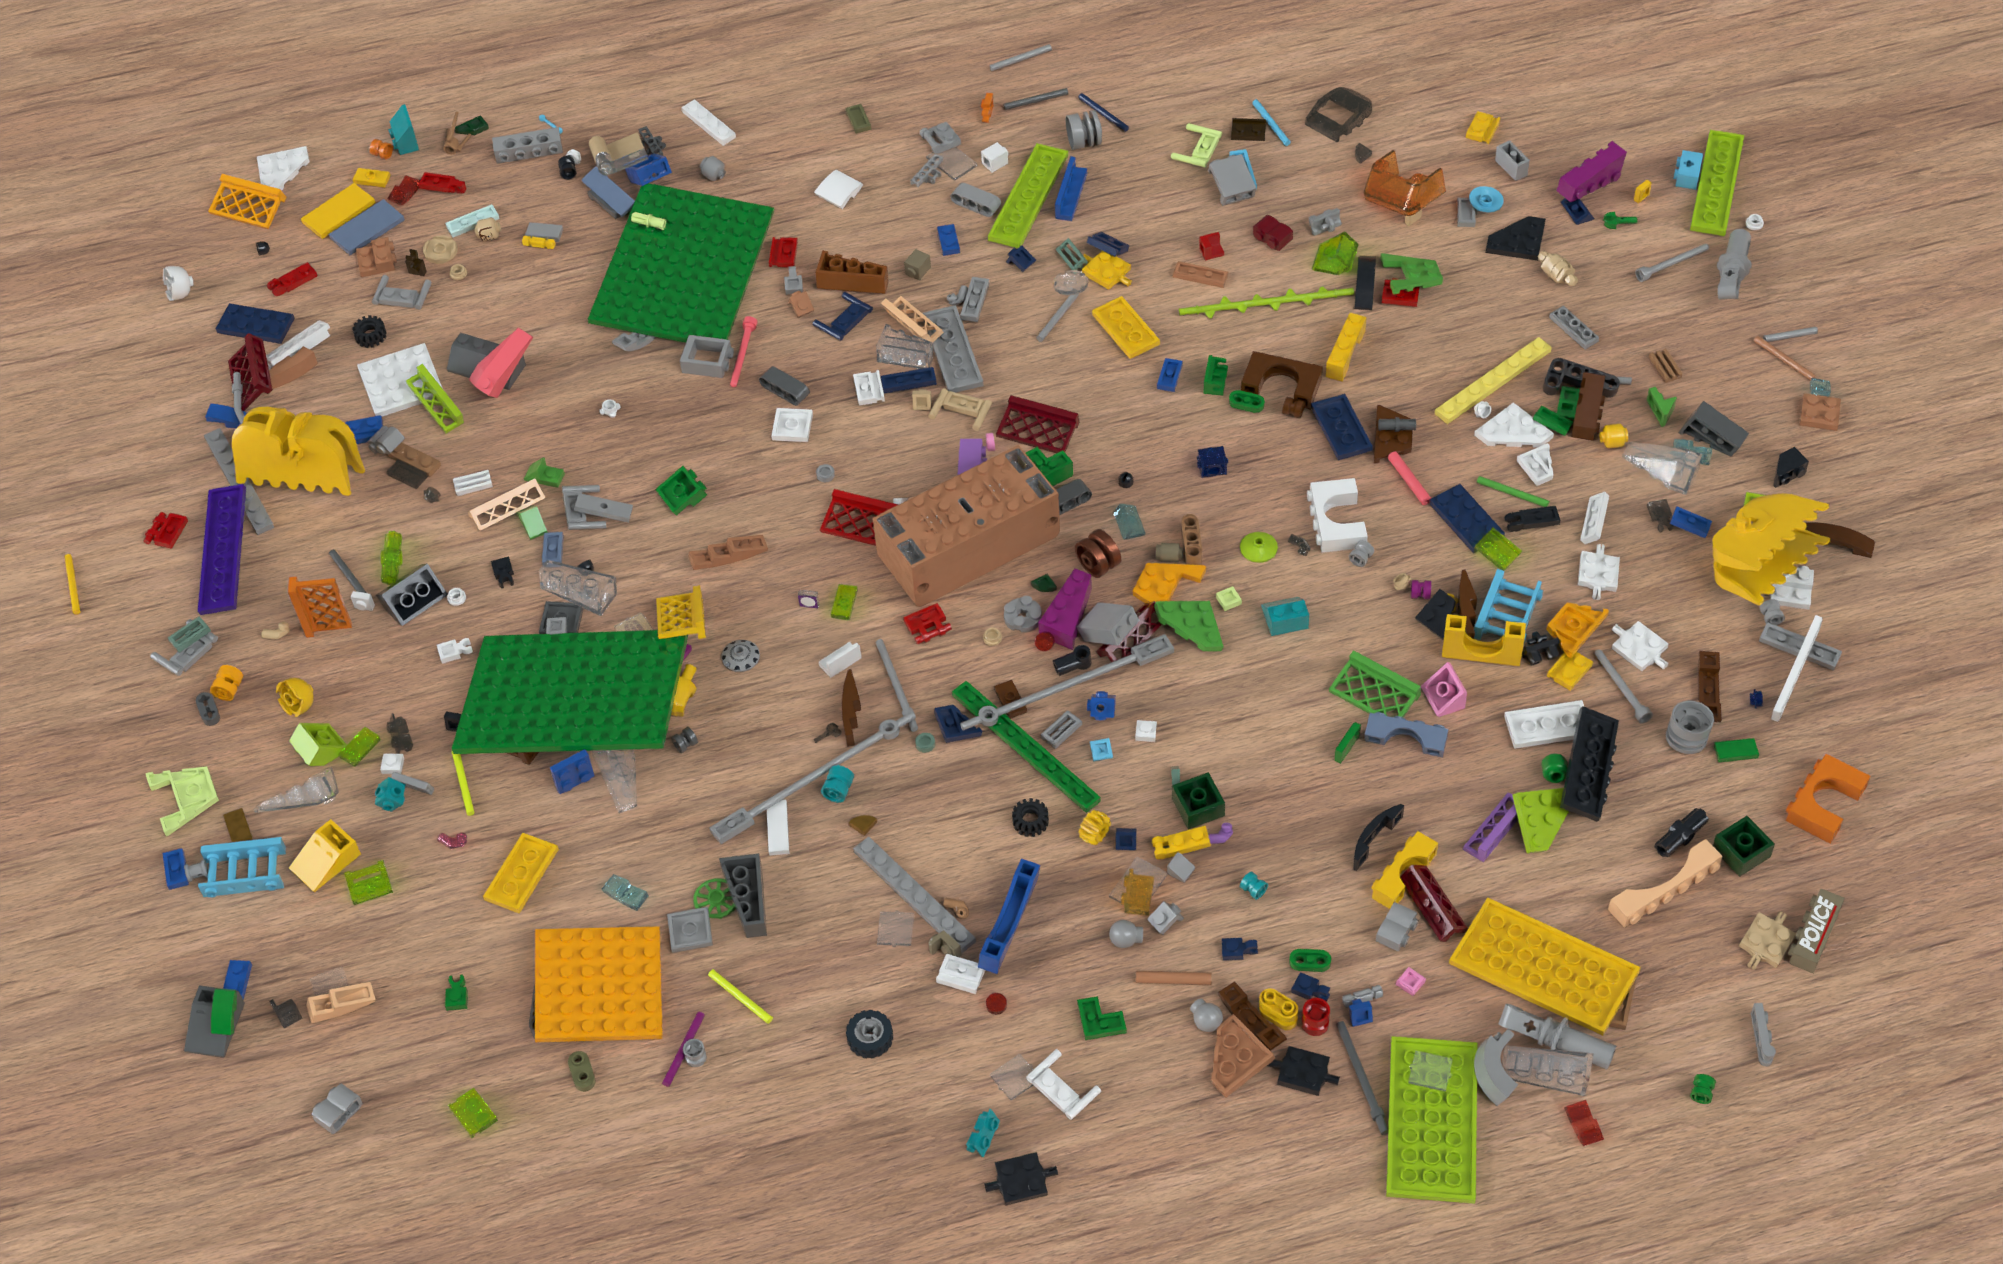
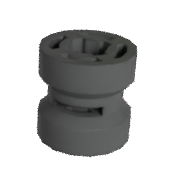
M689 727L684 728L682 733L671 737L672 743L680 753L685 752L687 747L698 743L695 733Z

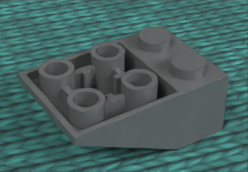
M200 985L192 1003L184 1051L224 1058L233 1034L211 1033L212 1003L216 989L214 987ZM236 991L237 1010L234 1012V1031L245 1004L239 991Z

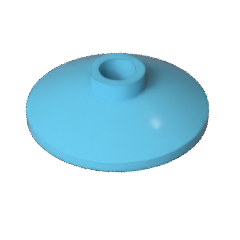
M1477 187L1469 195L1471 205L1482 212H1495L1503 206L1504 199L1502 194L1492 187Z

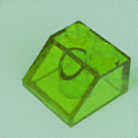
M1345 231L1321 243L1312 269L1317 272L1340 275L1350 271L1353 267V261L1359 244Z

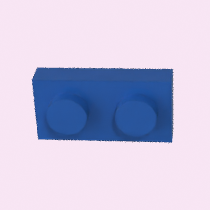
M954 224L938 226L937 230L943 256L960 253Z
M1165 358L1158 379L1157 389L1175 392L1183 361Z
M1676 506L1670 524L1703 538H1706L1712 523L1711 520Z
M183 848L162 853L168 889L172 890L189 885L184 870L186 859Z
M230 960L223 989L239 991L244 1000L252 963L250 961Z

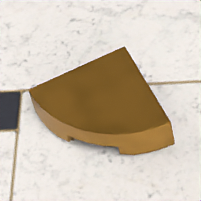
M869 815L857 816L849 821V826L865 836L877 823V818Z

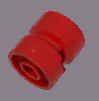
M1311 998L1304 1003L1302 1009V1028L1307 1034L1312 1036L1324 1034L1329 1027L1330 1006L1321 998Z

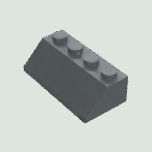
M460 332L451 346L447 371L470 378L477 364L500 344ZM524 355L511 374L504 389L510 390L526 366Z

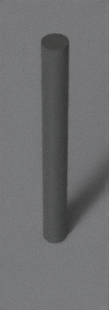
M1064 88L1004 103L1003 106L1005 110L1068 95V89Z
M331 550L329 555L357 592L367 593L336 550Z

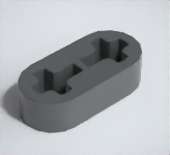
M208 692L199 694L196 697V705L204 724L207 726L217 724L220 721V714L213 696ZM205 700H207V703H208V705H206V706L204 705V702H203V701H205ZM209 712L212 713V717H211V718H209V716H208V713H209Z

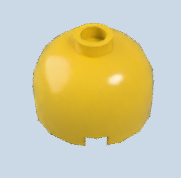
M288 678L277 684L276 693L279 692L281 697L278 699V702L288 715L294 714L295 717H298L311 708L314 700L313 688L301 678Z

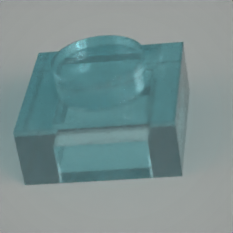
M1811 378V394L1829 397L1831 393L1830 381Z

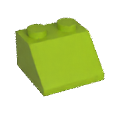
M299 723L289 740L295 751L301 755L309 766H325L349 749L329 723Z

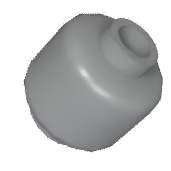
M714 156L705 157L700 164L701 174L711 181H716L718 178L722 179L726 173L724 170L725 164Z

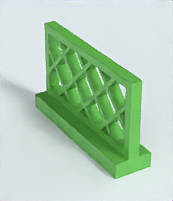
M1354 650L1349 656V661L1329 688L1330 693L1369 714H1375V712L1386 714L1388 711L1397 710L1400 717H1404L1414 701H1417L1421 696V686ZM1350 667L1358 670L1359 675L1348 677L1347 672ZM1371 677L1375 679L1376 684L1365 686L1363 679ZM1361 680L1362 687L1351 689L1350 682ZM1347 682L1349 690L1341 692L1336 689L1339 684ZM1388 686L1392 689L1393 693L1381 695L1380 688ZM1377 689L1379 696L1368 698L1366 691ZM1364 691V700L1357 701L1353 698L1354 693ZM1404 695L1410 698L1407 703L1398 705L1397 697ZM1394 698L1396 705L1385 708L1383 700ZM1381 701L1382 708L1374 710L1370 708L1369 703Z

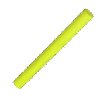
M452 752L466 813L468 816H471L475 812L461 755L453 754Z
M714 969L709 972L708 976L763 1021L769 1024L773 1020L771 1015Z

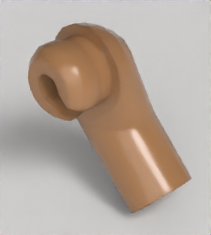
M951 898L944 899L943 907L953 909L959 919H966L969 916V909L964 901Z

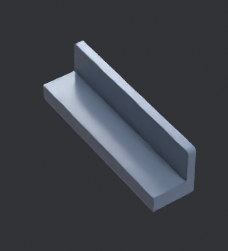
M596 166L582 179V182L595 192L621 217L630 209L632 210L635 200Z

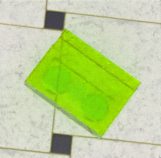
M1494 527L1474 547L1503 571L1522 553L1521 549Z
M474 1087L457 1098L453 1104H448L451 1112L471 1138H474L475 1134L481 1133L498 1121L495 1114Z

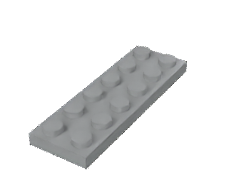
M956 305L922 313L944 332L932 343V347L947 390L956 393L984 386ZM928 330V335L932 336L936 330Z

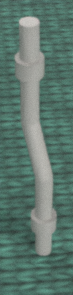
M235 372L233 373L234 384L232 385L234 412L242 424L245 417L241 409L243 385L241 384V373Z

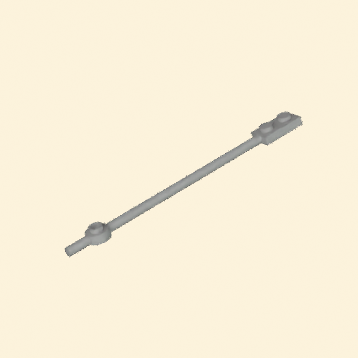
M1164 634L1132 647V654L1057 685L997 709L993 706H984L979 710V716L960 723L962 730L980 723L984 726H993L997 723L998 716L1132 662L1137 661L1139 666L1174 653V647Z
M910 712L897 721H883L879 726V732L748 812L743 807L711 826V833L720 844H723L754 825L753 817L824 775L832 766L842 764L882 738L887 740L896 738L900 733L899 728L915 719V714Z

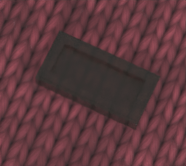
M397 460L387 471L388 476L415 489L428 477L427 473L400 460Z

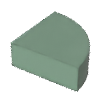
M1172 766L1171 768L1172 785L1180 783L1179 766Z

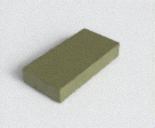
M862 104L846 108L847 116L856 134L872 130Z

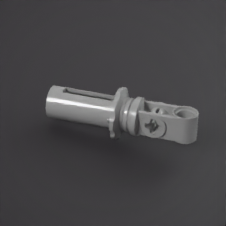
M1736 229L1731 232L1726 253L1722 254L1719 257V262H1717V268L1720 271L1721 277L1718 284L1719 300L1738 299L1741 281L1749 274V270L1752 267L1751 261L1747 258L1751 235L1744 229Z
M1505 1004L1498 1023L1502 1027L1537 1039L1538 1044L1541 1046L1545 1044L1551 1047L1550 1055L1552 1056L1555 1055L1556 1051H1563L1608 1070L1616 1050V1045L1570 1028L1569 1024L1567 1025L1568 1018L1566 1017L1561 1022L1554 1021L1549 1016L1547 1019H1544L1511 1004ZM1531 1020L1534 1021L1533 1025L1536 1026V1028H1533L1532 1030H1530L1529 1025L1526 1024L1529 1023Z

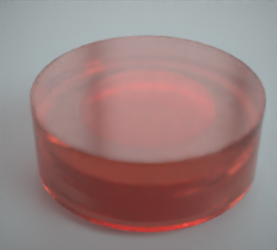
M1043 631L1035 637V646L1040 651H1048L1055 644L1054 636L1050 632Z
M993 993L986 999V1008L991 1014H1002L1007 1008V1000L1003 994Z

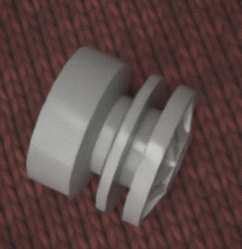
M1095 110L1089 111V115L1087 111L1083 112L1082 120L1078 113L1066 115L1067 136L1072 150L1084 148L1085 140L1089 147L1093 146L1094 143L1101 145L1102 128Z
M1697 701L1678 703L1673 708L1665 734L1669 745L1676 751L1684 754L1701 752L1706 747L1714 723L1713 713L1707 706Z

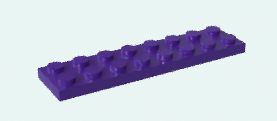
M244 484L209 489L198 601V613L200 615L236 610L246 499V487Z

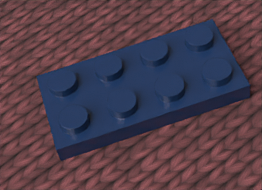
M229 303L215 329L219 334L244 338L250 333L263 339V341L282 344L295 318L291 313Z
M1346 394L1311 403V409L1337 460L1373 450V445Z
M1461 484L1429 500L1431 507L1473 554L1505 536V532Z

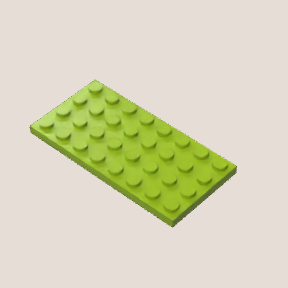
M1391 1037L1386 1197L1475 1204L1477 1078L1474 1070V1059L1478 1049L1477 1042Z

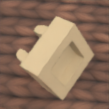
M927 389L913 391V410H931V391H927Z

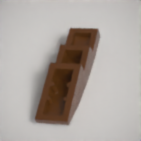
M1466 569L1461 572L1458 592V615L1467 616L1465 632L1474 639L1475 631L1473 627H1475L1477 596Z
M852 669L847 670L842 694V720L847 747L855 745L852 729L858 728L855 712L861 711L860 698Z

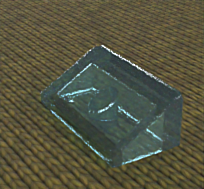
M1119 504L1114 511V516L1123 539L1128 540L1145 536L1146 533L1134 505Z

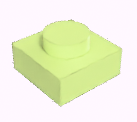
M1233 586L1216 593V599L1224 611L1242 604V599Z

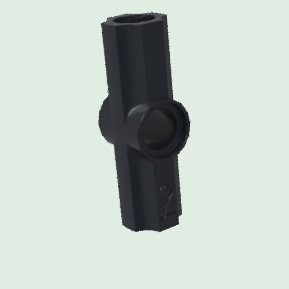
M1695 808L1682 820H1676L1668 832L1655 843L1654 847L1658 854L1668 858L1680 846L1689 844L1696 832L1708 823L1709 818L1706 812L1701 808Z

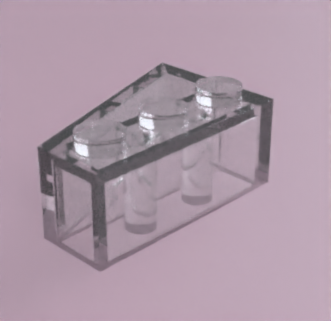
M886 324L876 345L877 362L917 369L929 368L933 361V343L915 335L912 337L905 334V331L901 329L896 331L891 329V325Z

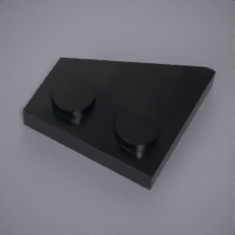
M1439 589L1417 614L1415 619L1443 640L1447 614L1451 615L1452 611H1454L1456 601Z

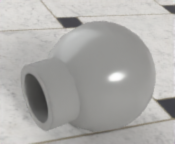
M1119 920L1110 928V940L1119 948H1129L1134 943H1142L1143 927L1135 926L1131 921Z
M1198 999L1190 1007L1191 1012L1194 1014V1022L1201 1031L1213 1032L1217 1030L1223 1021L1222 1011L1213 1003H1206L1203 999Z

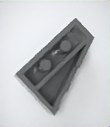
M1705 401L1691 414L1678 432L1681 435L1686 433L1695 437L1694 441H1704L1710 444V448L1730 457L1741 447L1749 435L1742 427L1735 424Z

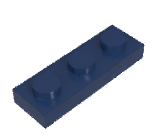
M933 367L881 376L884 394L937 385Z

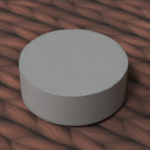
M828 464L819 466L816 469L817 479L824 483L832 481L835 477L834 468Z

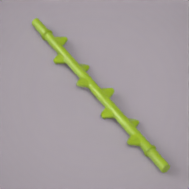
M1322 286L1318 292L1296 294L1292 289H1288L1285 296L1261 298L1258 294H1255L1253 300L1230 302L1224 296L1220 304L1179 308V316L1205 313L1209 319H1212L1215 311L1238 309L1241 313H1245L1247 307L1270 305L1275 311H1278L1281 303L1303 301L1307 305H1311L1312 300L1354 295V288L1328 291Z

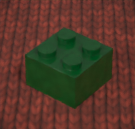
M1209 772L1172 785V800L1188 830L1225 816V801Z
M1748 816L1718 833L1713 843V847L1722 855V859L1739 877L1769 859L1775 843Z

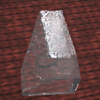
M1629 442L1622 455L1623 458L1639 469H1645L1649 472L1652 478H1658L1664 482V486L1668 489L1687 495L1699 471L1702 454L1685 448Z
M591 750L618 813L620 814L637 807L634 750Z
M332 767L311 776L303 783V786L296 784L285 791L286 794L279 793L258 804L253 809L254 812L314 806L323 802L326 805L336 800L335 797L339 790Z

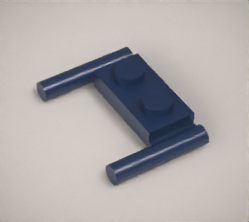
M847 292L842 294V298L852 304L831 323V327L817 319L812 324L839 341H842L844 336L873 310L872 306Z

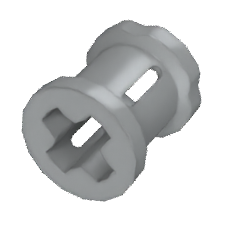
M205 860L190 866L188 864L184 865L188 882H192L193 879L202 876L208 877V866Z

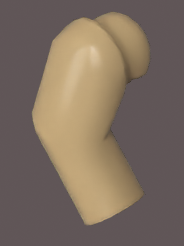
M285 621L278 624L279 628L276 630L263 629L262 638L275 640L282 638L290 631L289 623Z

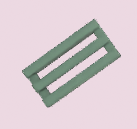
M1069 238L1056 248V251L1074 273H1077V269H1081L1084 263H1088ZM1067 244H1069L1077 253V255L1081 258L1080 261H1078L1077 258L1073 255V253L1069 250V248L1066 246ZM1063 248L1076 263L1074 266L1061 251Z
M198 616L169 636L168 640L180 653L211 630L201 617Z

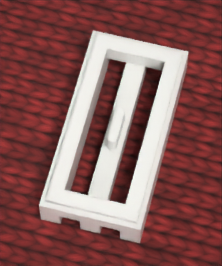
M489 470L453 479L457 496L493 487Z

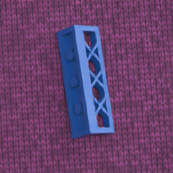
M1070 156L1055 202V218L1060 220H1073L1088 173L1087 168L1076 167V157Z

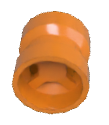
M374 139L370 144L369 151L374 156L389 159L393 152V146L388 142L383 143L382 140Z

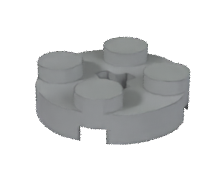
M1030 596L1014 599L1004 606V621L1011 630H1021V632L1025 633L1039 626L1038 622L1042 618V610L1040 605L1032 600ZM1020 613H1026V617H1023L1022 615H1021V616H1018V615H1019Z

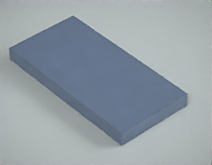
M383 199L331 232L329 237L347 254L352 255L356 252L357 248L366 246L371 240L377 239L405 219L401 213Z

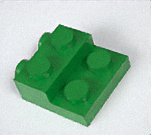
M684 466L679 468L655 489L676 516L688 505L691 504L694 507L707 496L705 492L706 486L700 480L696 481L698 476L692 469L687 470Z

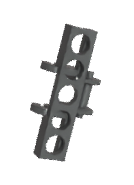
M647 126L638 129L643 139L641 141L643 146L646 143L649 147L646 150L647 155H650L651 152L652 154L658 153V155L664 156L662 149L666 147V144L661 142L662 137H653Z

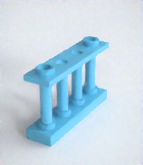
M1497 569L1475 624L1474 638L1481 640L1483 633L1486 634L1487 632L1498 636L1504 635L1505 629L1489 625L1488 619L1492 618L1526 623L1527 628L1537 600L1541 601L1544 591L1541 590L1542 582H1537L1535 590L1507 582L1506 579H1503L1505 571ZM1507 589L1531 596L1532 598L1530 603L1527 604L1503 597L1499 591ZM1500 603L1524 610L1526 614L1523 619L1496 611L1493 606Z
M276 837L201 846V855L206 863H209L207 883H198L203 897L213 898L220 895L263 890L274 891L284 888L280 875H276L277 856L286 854V846L282 838ZM269 856L268 876L256 877L257 858ZM249 858L248 878L236 879L237 860ZM229 861L228 880L216 881L217 863Z

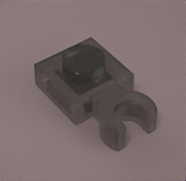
M1667 499L1648 502L1647 508L1652 521H1658L1659 523L1657 526L1660 533L1663 532V525H1666L1668 530L1671 531L1674 525L1670 524L1672 513Z

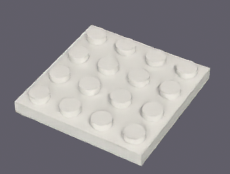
M425 343L357 365L375 416H386L422 404L406 384L407 379L418 374L416 367L421 364L426 367L441 386ZM421 379L412 383L415 387H423ZM424 392L423 398L432 400L433 394Z

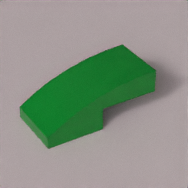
M1562 386L1557 414L1565 418L1575 419L1580 389Z
M215 989L211 1012L212 1034L232 1035L234 1033V1012L237 1010L236 990Z

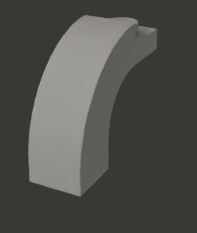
M1509 1029L1503 1034L1498 1032L1494 1037H1488L1478 1047L1474 1059L1477 1081L1486 1096L1496 1106L1508 1098L1518 1086L1505 1072L1500 1060L1502 1049L1515 1035Z

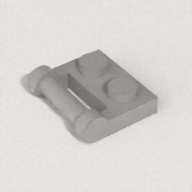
M947 122L940 123L929 129L923 128L920 130L921 137L927 140L935 154L961 145V139ZM932 136H935L940 143H937Z

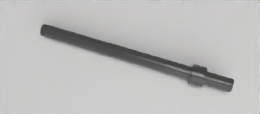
M1340 1021L1336 1026L1371 1108V1117L1373 1121H1376L1381 1135L1388 1134V1127L1384 1120L1385 1114L1383 1109L1377 1103L1344 1021Z

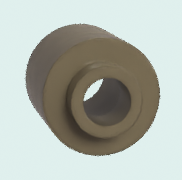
M1179 543L1157 544L1156 559L1161 562H1179V559H1183V547H1180Z

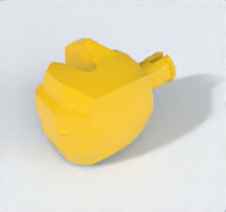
M686 664L681 676H679L671 712L672 716H684V708L687 701L694 696L697 690L695 684L691 682L697 668L691 664Z

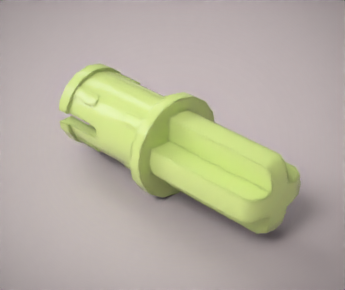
M634 212L631 217L632 222L646 225L648 228L650 226L664 230L666 226V219L654 217L652 214L645 215Z

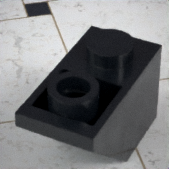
M1796 447L1779 455L1773 483L1775 488L1786 485L1791 480L1804 476L1807 472L1809 461Z

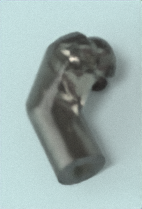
M1291 534L1289 537V543L1300 547L1298 554L1307 556L1308 551L1311 549L1307 540Z

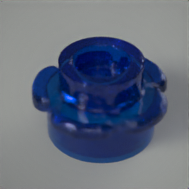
M1754 689L1753 693H1750V705H1754L1755 709L1763 706L1762 691H1756V689Z

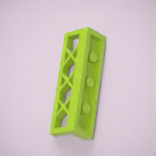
M423 364L417 366L418 374L407 379L406 384L445 433H448L463 424V414ZM421 379L423 387H415L412 383ZM424 392H425V393H432V394H433V399H432V400H426V399H424V398H423ZM434 405L442 406L443 412H434ZM444 418H451L454 423L446 427L443 420Z

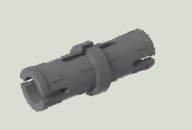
M1395 417V419H1379L1378 428L1379 431H1416V419H1399V417Z

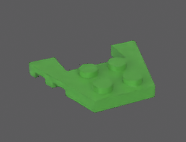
M1381 253L1380 261L1382 266L1401 267L1406 280H1391L1390 287L1393 294H1398L1403 289H1406L1407 292L1413 291V287L1421 286L1423 289L1442 285L1443 277L1435 260Z

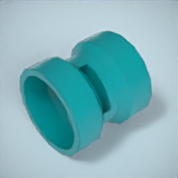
M1251 871L1242 879L1240 888L1244 891H1249L1250 896L1258 900L1266 892L1268 883L1264 880H1259L1258 876Z

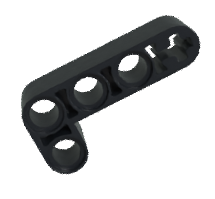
M1555 358L1552 360L1545 377L1543 391L1547 395H1555L1558 393L1562 382L1581 388L1583 372L1604 375L1605 381L1602 395L1611 398L1617 394L1620 381L1614 375L1563 358ZM1560 367L1562 370L1557 371L1554 368ZM1572 373H1577L1579 376H1573ZM1548 383H1555L1556 386H1550Z

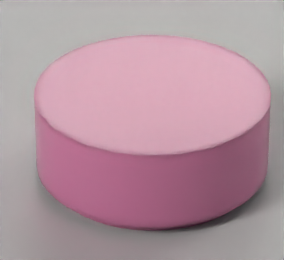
M986 433L988 451H995L993 433Z

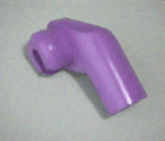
M1228 822L1221 825L1222 829L1218 833L1209 834L1210 843H1225L1233 834L1232 825Z

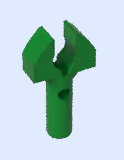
M1608 212L1604 215L1603 221H1605V227L1616 229L1618 224H1636L1638 219L1637 217H1618L1615 212Z

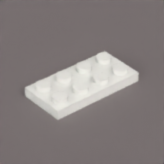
M1583 701L1505 712L1504 717L1514 749L1573 740L1579 710L1584 706Z

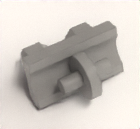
M1338 208L1328 209L1318 216H1310L1309 224L1312 234L1315 236L1325 231L1333 232L1335 227L1341 226L1340 210Z

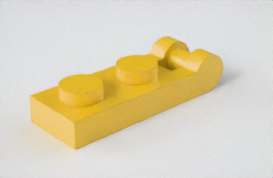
M1206 826L1164 837L1156 836L1152 838V845L1156 849L1154 851L1155 858L1158 860L1173 857L1177 852L1184 854L1211 847Z

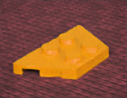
M1567 602L1548 623L1546 630L1553 639L1558 637L1560 642L1558 645L1569 658H1572L1608 616L1609 610L1603 608L1602 612L1591 610V606H1579Z

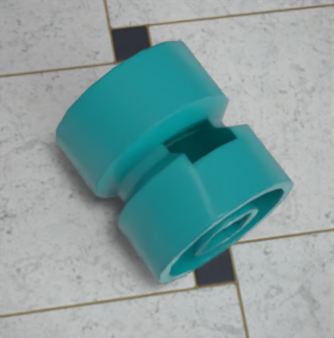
M832 766L827 775V780H825L821 789V794L832 802H844L849 791L848 788H850L854 779L853 772L844 766Z

